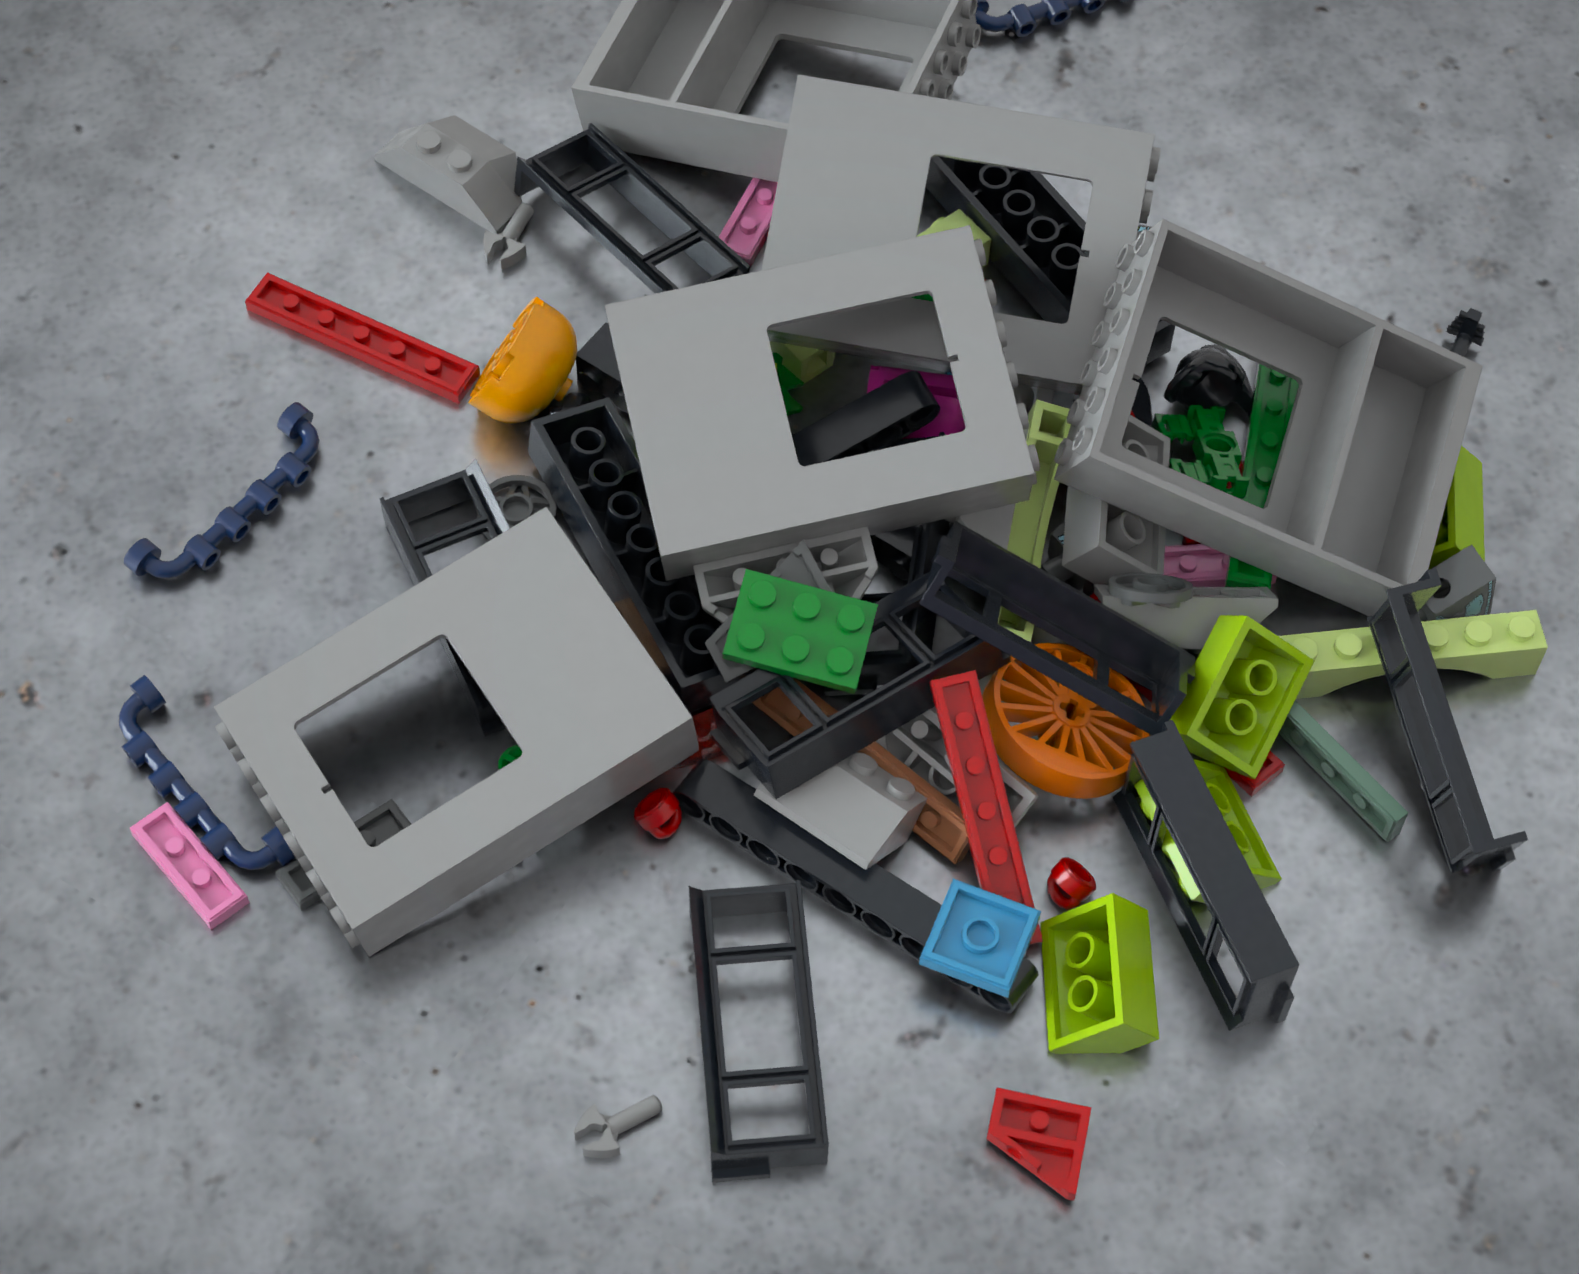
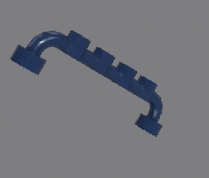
M977 0L976 24H979L982 29L991 32H1001L1013 28L1017 36L1024 37L1036 29L1037 22L1035 20L1047 16L1052 25H1059L1070 17V8L1081 5L1085 13H1093L1104 5L1105 0H1042L1040 3L1028 7L1025 4H1018L1012 7L1007 14L998 17L986 14L989 10L987 0Z
M295 402L285 409L278 420L277 428L290 439H296L301 436V446L294 453L288 452L283 455L276 464L275 470L264 480L258 479L253 482L247 489L245 497L233 508L229 506L223 509L215 519L214 525L203 535L197 534L192 537L185 545L183 553L171 561L160 560L161 549L149 539L143 538L128 550L124 557V565L137 576L150 573L155 577L167 579L181 576L194 565L199 566L202 570L211 568L221 554V551L216 546L226 536L235 543L242 540L251 528V522L246 519L256 509L260 510L264 515L270 514L277 508L282 498L281 494L277 492L278 489L287 481L297 488L309 478L312 469L307 463L317 453L320 441L316 428L311 424L313 413L299 402Z
M145 675L132 683L130 688L134 694L123 704L119 713V727L128 741L121 747L137 768L145 762L151 767L154 772L147 778L163 798L173 793L180 801L173 809L190 829L197 824L203 828L207 834L201 837L200 841L217 860L226 855L238 867L249 870L265 868L275 861H278L282 866L292 861L295 855L276 826L261 837L265 847L258 851H248L243 848L229 828L212 812L199 793L194 791L175 765L164 756L150 736L140 728L137 723L138 714L144 708L152 714L166 704V701Z

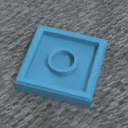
M953 879L921 953L919 965L1008 998L1039 922L1041 911Z

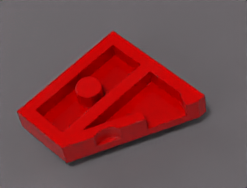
M997 1087L986 1139L1064 1198L1074 1201L1092 1107Z

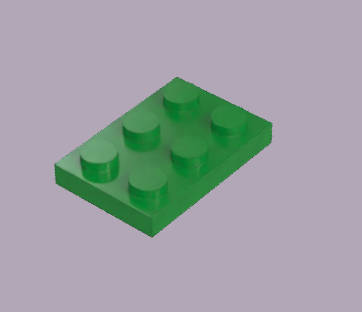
M746 569L722 659L855 694L878 604Z

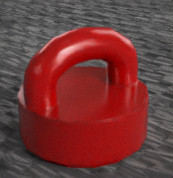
M659 788L648 794L638 804L634 812V818L645 831H649L658 839H665L673 835L681 823L682 811L679 806V800L668 788ZM668 819H670L669 822L667 823V825H666L665 827H663V828L660 827V826L663 825Z
M1063 857L1051 869V874L1047 879V890L1054 903L1060 908L1069 910L1074 909L1082 901L1087 900L1096 890V882L1088 870L1080 863L1069 857ZM1058 885L1070 895L1069 898L1063 896Z

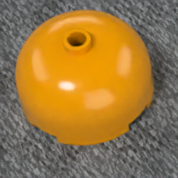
M537 296L528 303L512 324V327L515 329H512L499 348H496L470 393L472 398L468 403L499 422L522 423L533 419L543 412L553 399L560 402L573 382L568 376L577 356L575 331L569 320L561 312Z

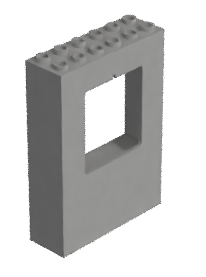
M622 0L573 83L571 90L583 131L587 130L588 124L592 123L624 152L778 182L789 124L738 114L778 40L785 39L910 62L912 65L899 91L951 100L954 83L958 76L964 74L967 66V57L971 49L976 48L980 41L981 27L979 24H976L975 17L977 0Z
M798 74L762 270L917 237L930 162L934 156L1088 181L1092 184V192L1081 251L1089 252V257L1080 256L1068 321L1064 324L994 312L995 321H1003L1007 336V346L1003 347L1005 361H1013L1018 383L1030 387L1080 395L1083 385L1079 383V378L1087 361L1092 359L1095 346L1091 344L1092 336L1098 324L1102 320L1104 321L1107 307L1103 305L1104 298L1111 284L1116 282L1120 270L1115 267L1117 257L1125 244L1130 245L1140 235L1141 232L1138 231L1139 223L1147 224L1153 190L1145 189L1147 181L1154 182L1161 148L1153 147L1155 134ZM910 297L770 328L767 332L769 341L950 373H952L950 363L958 361L957 358L948 359L934 302Z
M1165 219L1160 220L1149 230L1144 229L1130 245L1125 244L1115 264V267L1120 269L1116 282L1111 284L1104 298L1103 305L1107 307L1104 321L1102 320L1098 324L1092 336L1091 344L1095 346L1092 359L1087 361L1079 378V383L1083 385L1080 397L1074 401L1067 416V423L1071 424L1067 438L1062 440L1055 454L1054 461L1059 465L1054 480L1367 616H1373L1388 599L1387 589L1415 583L1429 568L1483 365ZM1159 319L1298 382L1299 388L1263 509L1123 447L1122 439L1140 384L1132 380V378L1140 379L1142 377Z
M970 225L605 304L610 334L666 581L695 575L693 565L800 542L803 539L809 540L868 526L870 535H875L1029 500L1032 485L1037 484L1036 471H1040L1039 458L1035 445L1027 446L1025 430L1029 429L1027 411L1024 403L1016 404L1014 388L1018 387L1016 369L1013 361H1005L1003 347L1007 346L1005 327L1002 320L995 321L993 306L997 305L994 285L991 279L984 280L982 268L983 265H986L984 246L981 239L974 240ZM918 295H931L948 359H958V361L950 363V368L966 427L965 430L813 465H800L768 338V330L776 326Z
M547 507L214 706L222 720L221 723L215 726L219 735L351 947L354 948L361 944L369 957L699 751L693 717ZM445 638L450 642L518 744L522 755L375 847H371L362 837L333 789L325 794L323 793V791L331 786L297 734L296 727L435 641Z

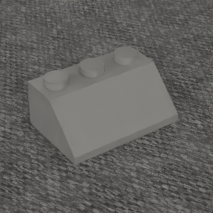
M858 752L778 799H775L762 783H760L754 793L755 797L865 870L907 842L928 799L917 792L909 781L900 777H894L879 767L872 757Z

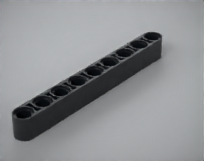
M700 759L673 791L674 796L679 800L681 810L795 883L796 880H801V887L915 959L920 960L921 953L942 906L940 903L876 863L867 870L863 869L755 797L756 789L710 760ZM1024 957L1007 998L938 972L991 1007L1004 1013H1012L1038 977V970L1035 965Z

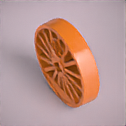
M1060 643L1034 644L1093 677L1094 658L1073 646ZM1010 656L1011 662L999 668L993 674L982 694L995 750L1000 759L1025 781L1046 792L1075 799L1097 798L1113 793L1121 788L1125 783L1131 758L1129 754H1133L1130 743L1149 737L1150 734ZM1110 668L1108 686L1144 706L1141 697L1127 678ZM1009 722H1016L1021 724L1010 726ZM1038 736L1039 739L1035 740L1030 737Z

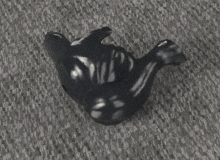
M1213 344L1205 345L1198 350L1192 351L1179 362L1174 378L1167 385L1163 396L1169 403L1178 401L1187 411L1191 405H1201L1203 409H1210L1211 406L1221 407L1227 406L1231 402H1236L1244 409L1250 419L1253 391L1245 370L1226 348Z

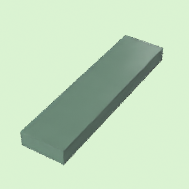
M1295 700L1278 734L1385 841L1390 842L1400 834L1408 812Z

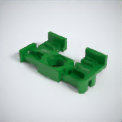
M1201 405L1189 406L1187 417L1175 414H1154L1153 429L1170 438V443L1173 442L1174 438H1177L1180 444L1184 442V438L1186 441L1194 440L1192 448L1196 457L1195 463L1182 462L1181 459L1170 458L1169 468L1234 497H1246L1250 477H1242L1239 471L1242 453L1234 431H1225L1222 423L1226 411L1224 408L1211 406L1210 409H1203ZM1227 482H1231L1232 488H1226Z

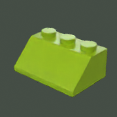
M1462 445L1428 570L1470 545H1473L1485 562L1482 462Z
M1219 615L1195 662V678L1191 684L1187 683V695L1170 720H1173L1188 751L1248 778L1256 779L1315 660L1249 616Z
M1193 759L1260 889L1275 885L1281 881L1282 878L1225 768L1217 764ZM1141 779L1134 786L1141 798L1140 806L1143 813L1149 820L1153 821L1156 805L1143 779ZM1167 828L1162 851L1172 860L1180 876L1178 883L1182 891L1191 901L1205 903Z
M1111 893L1040 922L1043 939L1042 955L1050 1052L1054 1054L1124 1053L1159 1040L1147 909L1115 893Z

